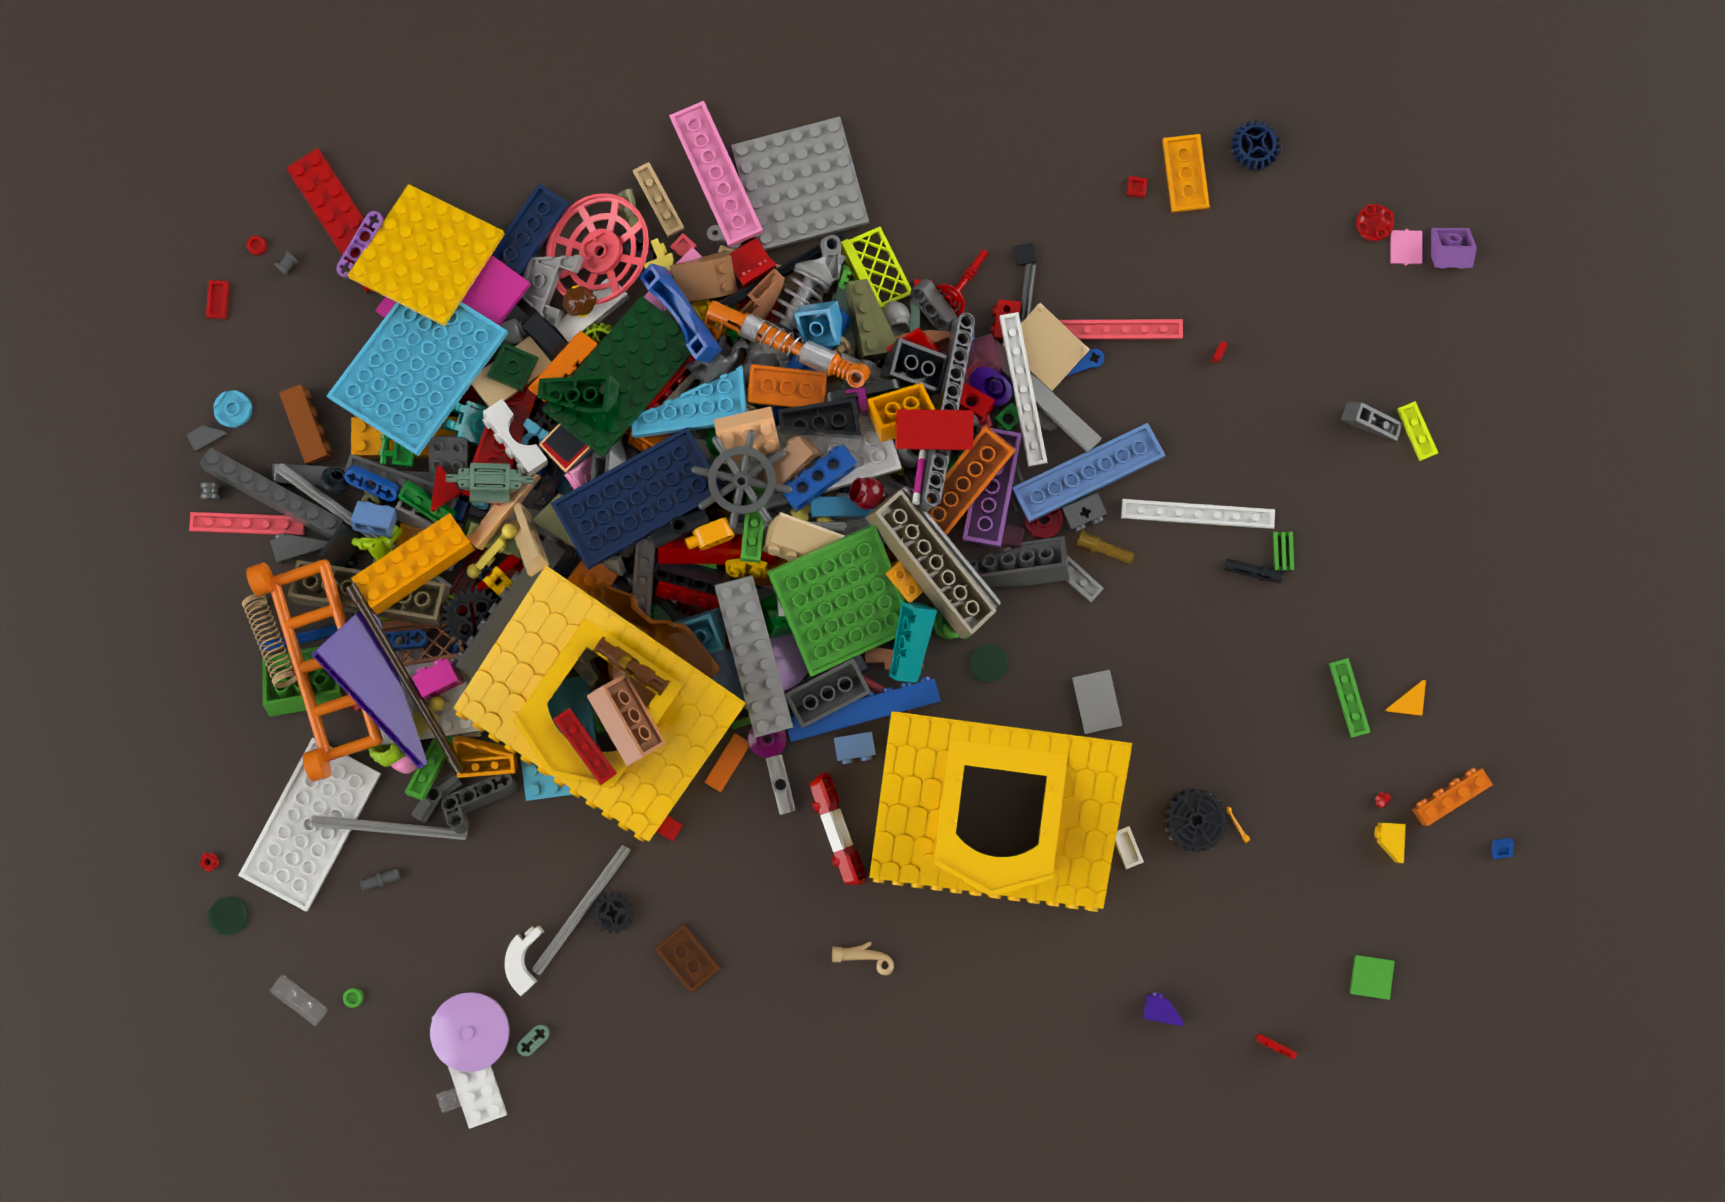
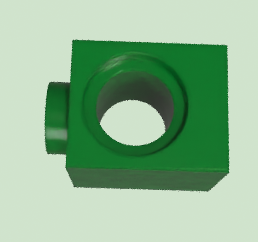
M1012 402L995 417L994 426L1000 430L1011 431L1019 424L1017 407ZM1011 416L1013 422L1006 424L1003 421V417Z

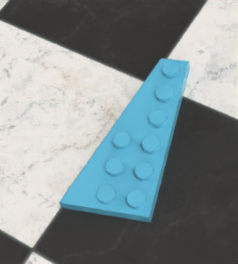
M743 366L736 368L735 371L729 374L721 375L720 378L708 384L704 383L680 394V397L674 400L670 399L655 409L651 408L644 411L632 424V436L640 438L676 433L688 427L689 431L715 427L714 419L747 412Z

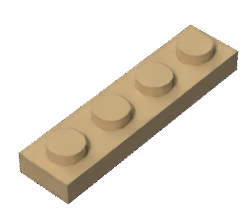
M650 162L632 170L667 237L669 238L684 230L685 228Z

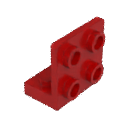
M754 238L729 254L731 255L734 274L743 288L770 273L773 268L777 269L774 261L769 258L758 238Z

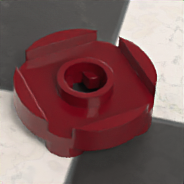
M1060 508L1044 515L1045 518H1049L1046 525L1039 522L1041 517L1029 523L1025 516V527L1033 538H1052L1060 532L1063 524V514Z

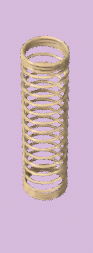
M255 594L250 595L242 601V606L251 624L257 644L260 646L259 649L262 651L261 655L264 656L263 660L266 662L265 665L268 667V672H270L273 686L276 688L287 687L296 682L297 678L292 668V663H289L291 659L287 658L289 655L285 652L287 648L283 647L285 643L281 642L282 637L279 636L280 631H277L278 626H275L276 621L273 620L272 611L268 610L270 606L267 605L266 595L259 597ZM263 598L250 603L249 605H246L248 602L254 599ZM263 606H268L266 610H262L253 614L250 613L254 609H258ZM270 611L268 615L252 619L255 615ZM269 616L272 617V619L268 621L262 622L260 624H254L258 620L264 619ZM269 622H274L272 626H268L263 629H257L260 625H264ZM271 627H276L274 631L258 635L263 630L270 629ZM272 633H279L277 636L271 637L269 639L260 640L264 636L270 635ZM275 638H281L278 642H274L270 645H263L267 641L273 640ZM278 643L283 644L280 647L275 648L273 650L265 651V649H267L270 646L276 645ZM278 649H285L281 653L272 656H267L269 653L276 651ZM281 654H287L284 658L278 659L276 661H269L273 657L279 656ZM284 659H289V661L284 664L271 667L276 662L282 661ZM291 665L289 668L285 670L273 672L279 667ZM294 676L285 682L277 683L283 678Z

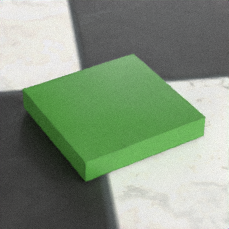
M1355 955L1350 994L1390 1000L1395 961Z

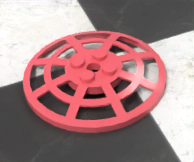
M602 193L584 197L567 209L549 235L546 257H555L557 243L567 246L565 256L568 257L572 256L573 249L579 250V256L584 257L580 270L585 268L591 274L586 283L576 273L564 269L561 272L556 289L562 295H565L567 290L560 282V279L569 275L578 285L585 286L590 291L611 287L613 294L596 300L595 305L609 302L628 290L643 269L649 245L645 220L633 204L617 195ZM598 202H612L610 213H600L590 217L585 208ZM619 204L624 205L637 216L639 221L632 228L626 220L618 216ZM579 212L583 222L574 230L570 239L561 237V231L567 222ZM609 220L607 229H596L594 222ZM616 222H619L627 230L620 237L613 233ZM587 227L589 234L582 243L577 242L578 236ZM642 228L644 240L640 258L635 257V234ZM629 239L631 240L630 256L622 254V244ZM604 247L603 254L598 256L599 249ZM619 262L627 263L623 271L616 277L614 269ZM632 264L638 265L631 278L619 289L618 282L628 273ZM607 274L609 282L594 285L598 275Z

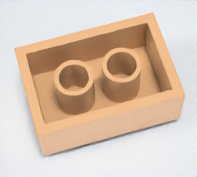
M771 406L714 419L716 434L726 449L745 446L748 431L752 429L756 432L753 444L754 449L762 452L764 455L781 450ZM743 454L734 455L732 458L734 461H740L743 458Z

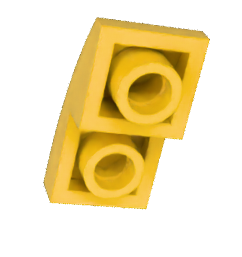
M732 559L727 560L725 563L726 573L735 578L745 577L747 572L755 577L761 576L766 578L768 571V562L761 560L760 563Z

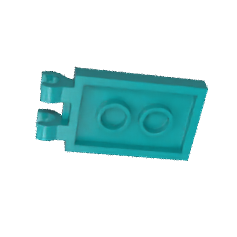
M465 401V405L457 403L451 411L459 413L457 422L448 419L444 422L443 429L456 432L455 437H465L469 443L479 445L485 427L482 421L483 411L487 407L471 401Z

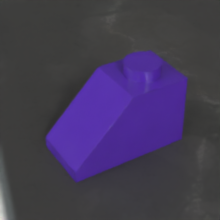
M1152 992V995L1146 994L1142 1016L1144 1019L1179 1026L1184 1025L1183 1020L1170 1001L1163 997L1164 994Z

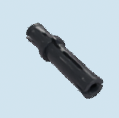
M1229 558L1226 559L1224 566L1225 571L1256 577L1260 581L1268 580L1281 584L1283 578L1282 571L1268 569L1267 566H1255Z

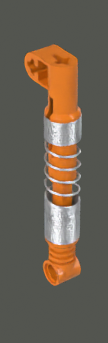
M713 301L708 308L704 324L715 340H718L725 333L726 329L729 328L749 341L751 340L754 343L760 342V345L763 343L769 346V349L772 347L778 350V353L780 351L783 353L788 351L787 357H789L790 353L797 355L796 361L799 359L801 364H805V366L807 365L826 375L837 374V377L845 379L854 388L861 387L870 377L871 372L867 365L862 363L856 364L851 361L847 362V359L843 360L839 353L810 340L803 344L802 336L794 340L793 332L788 334L784 328L779 330L775 324L770 326L766 320L760 319V317L758 318L753 314H743L717 301ZM855 372L859 373L861 375V378H858Z

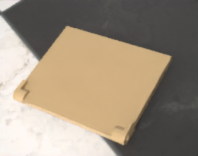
M1041 303L1037 304L1021 323L1030 372L1050 391H1053L1090 349Z

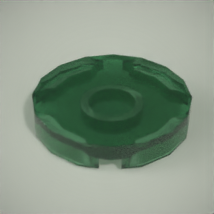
M986 644L974 651L971 656L970 667L976 678L990 683L998 681L1005 675L1009 662L1003 649L997 645Z
M230 896L218 899L211 906L208 915L211 927L220 935L226 936L237 934L243 930L249 917L248 909L244 902Z

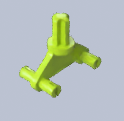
M395 525L391 538L384 536L379 538H353L352 544L362 550L368 549L376 561L391 552L394 548L393 543L401 535L402 530Z

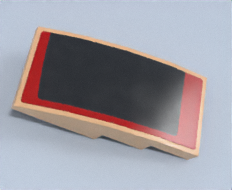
M560 424L539 444L544 452L565 473L592 450Z

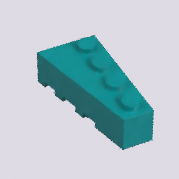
M901 602L889 676L896 681L917 683L921 674L922 663L937 610L924 603Z

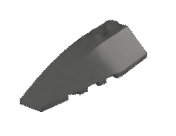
M1064 536L1020 543L1021 546L1013 549L1008 547L1003 549L1004 552L995 555L990 553L985 555L983 559L968 561L989 587L1026 586L1070 580Z

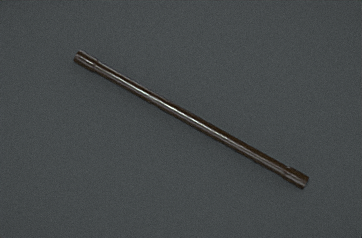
M356 583L346 587V591L353 603L358 607L432 731L455 774L463 771L466 767L459 755L454 751L425 700L422 698L412 678L367 605Z

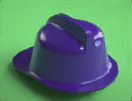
M979 367L972 372L970 385L994 399V405H1004L1010 400L1012 387L1003 375L990 367Z

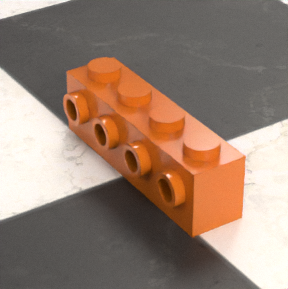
M1473 767L1469 769L1461 779L1458 777L1452 780L1445 789L1440 788L1433 792V796L1429 799L1424 798L1417 802V806L1412 810L1421 825L1429 826L1491 787L1493 784L1483 768L1476 769Z

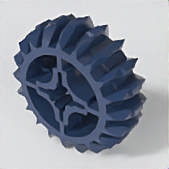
M1257 119L1254 121V124L1249 120L1246 125L1242 123L1240 129L1236 128L1234 131L1236 135H1232L1231 140L1233 142L1230 143V147L1234 148L1231 150V154H1237L1234 157V161L1241 160L1239 166L1246 164V170L1252 166L1253 171H1256L1259 166L1261 170H1264L1265 165L1270 167L1272 165L1271 162L1277 160L1276 156L1280 154L1278 149L1281 148L1282 144L1278 143L1281 139L1280 136H1275L1278 131H1271L1272 124L1266 127L1265 121L1260 125ZM1255 132L1260 133V135L1253 136L1251 134L1248 135V133ZM1265 137L1269 142L1270 151L1267 149L1268 147L1264 144ZM1241 140L1247 146L1248 150L1246 153L1242 149ZM1260 140V142H1259V144H1258L1259 146H1257L1256 148H1254V149L1251 151V149H1252V147H1253L1252 145H1254L1255 143H1257V142ZM1254 154H1257V155H1259V156H1264V157H1263V158H1252L1251 156L1254 155Z

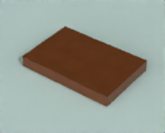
M685 924L681 925L654 948L691 994L721 969Z

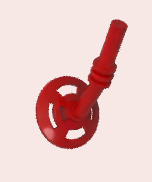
M982 249L972 265L967 267L968 270H965L966 273L962 274L963 277L955 287L949 284L935 286L938 290L942 289L940 292L942 296L944 292L946 293L944 299L954 310L957 317L965 309V301L960 292L969 281H972L971 277L974 278V274H977L976 270L989 254L984 249ZM960 302H961V307H960V309H959L958 311H956V308L959 306V304H960Z

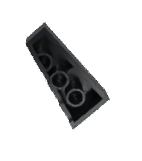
M855 397L777 410L781 433L861 439Z

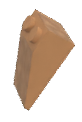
M725 252L711 254L670 266L672 278L689 302L722 297L738 291L731 255Z

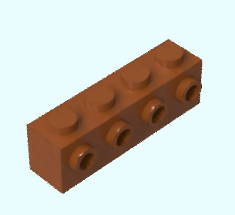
M300 384L279 392L305 464L314 465L330 459L329 452H332L328 441L325 442L323 435L325 431L322 424H319L316 417L319 415L316 407L312 406L310 402L312 395L309 389Z

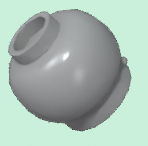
M897 301L887 302L883 306L882 311L893 335L898 336L906 333L910 329V312L907 306Z

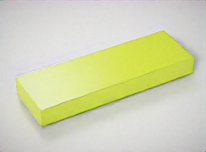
M1416 401L1398 408L1397 412L1419 461L1438 454Z

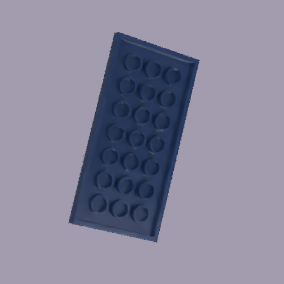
M688 427L550 504L589 570L650 536V531L670 523L673 517H683L699 509V503L711 496L708 485V477L692 473V467L698 466L710 469L711 466ZM716 479L718 490L723 487L720 481Z

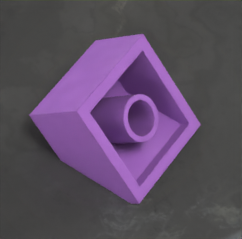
M1470 228L1431 229V258L1435 267L1441 269L1447 267L1459 269L1473 268L1477 247Z

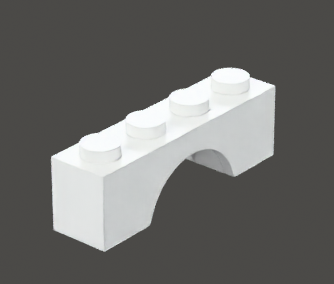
M503 399L483 411L482 421L488 429L492 428L495 432L493 435L497 442L504 444L506 447L505 452L509 458H514L518 463L516 466L521 474L525 473L527 476H532L548 465V459L536 444L522 445L511 437L509 428L514 420V415Z

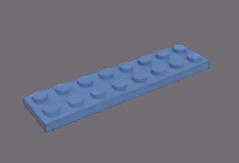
M1146 423L1092 449L1089 453L1085 452L1012 487V492L1030 523L1165 458L1166 455L1149 424Z

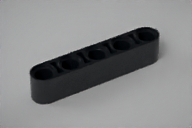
M658 559L653 576L659 581L717 596L715 584L738 579L719 569L699 564H658Z

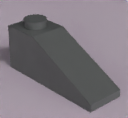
M1347 402L1341 418L1342 421L1356 428L1394 441L1398 440L1403 425L1402 422L1362 402Z
M283 533L276 535L275 539L270 540L276 562L284 564L321 552L328 541Z

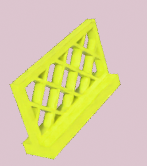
M881 227L850 240L841 241V254L845 256L844 260L850 267L854 280L868 279L881 308L887 302L900 301L911 296L910 292L912 289ZM878 233L881 239L880 245L869 242L870 237ZM853 243H864L863 252L855 250ZM868 245L878 249L875 257L865 254ZM880 250L888 253V262L877 258ZM863 257L874 261L871 269L863 266ZM876 262L886 265L884 274L873 270ZM888 267L896 269L898 273L896 278L886 275ZM872 274L882 277L879 286L871 282ZM884 278L895 282L892 291L882 287ZM896 284L903 285L907 292L903 294L894 292ZM883 291L890 294L889 300L882 303L878 296L879 292Z

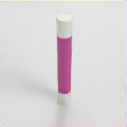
M920 450L912 499V504L914 505L920 504L927 458L926 450Z

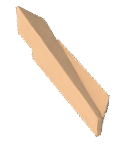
M534 474L532 475L533 484H521L519 490L509 492V503H500V506L494 505L480 522L481 525L467 539L477 549L483 550L492 537L498 535L502 527L514 514L513 506L518 502L522 503L541 479V476Z

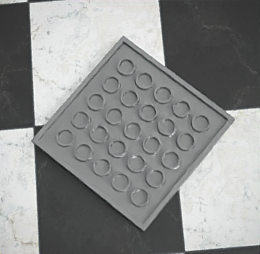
M840 117L731 145L740 181L764 232L755 237L758 238L765 251L869 224Z

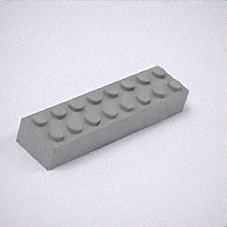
M753 575L715 584L716 594L755 738L793 728Z

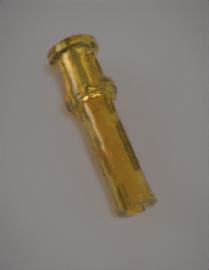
M1085 530L1081 531L1076 546L1081 545L1091 549L1093 553L1098 551L1131 564L1135 553L1102 541V538L1099 536L1089 535L1085 533Z

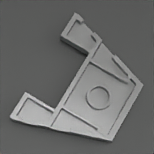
M582 256L532 257L525 270L523 278L530 282L531 286L522 298L555 327H559L564 311L549 305L562 269L578 274L584 259Z

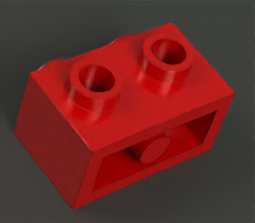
M998 299L997 305H993L992 316L996 317L995 324L991 323L990 335H994V339L1004 342L999 316L1016 312L1020 314L1021 302Z

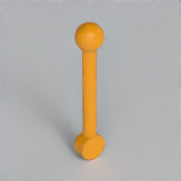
M1226 807V814L1230 816L1233 823L1242 835L1243 841L1247 843L1248 841H1250V838L1248 837V835L1244 833L1236 818L1232 814V809L1230 807Z

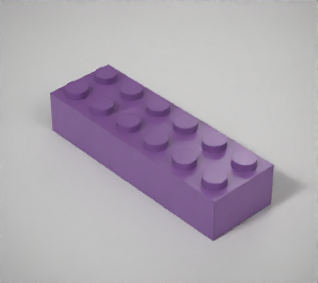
M990 428L1015 448L1016 451L969 507L963 542L1001 549L1022 433Z

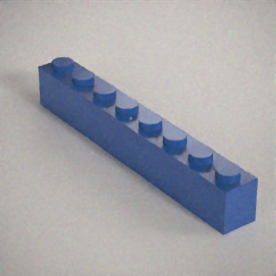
M929 676L919 679L920 683L912 685V682L900 684L901 688L894 690L892 686L882 689L880 694L875 695L874 692L865 695L864 698L858 699L804 728L801 727L795 714L792 713L790 718L793 728L788 729L790 740L794 742L891 715L892 711L904 712L941 702L935 679L931 680Z

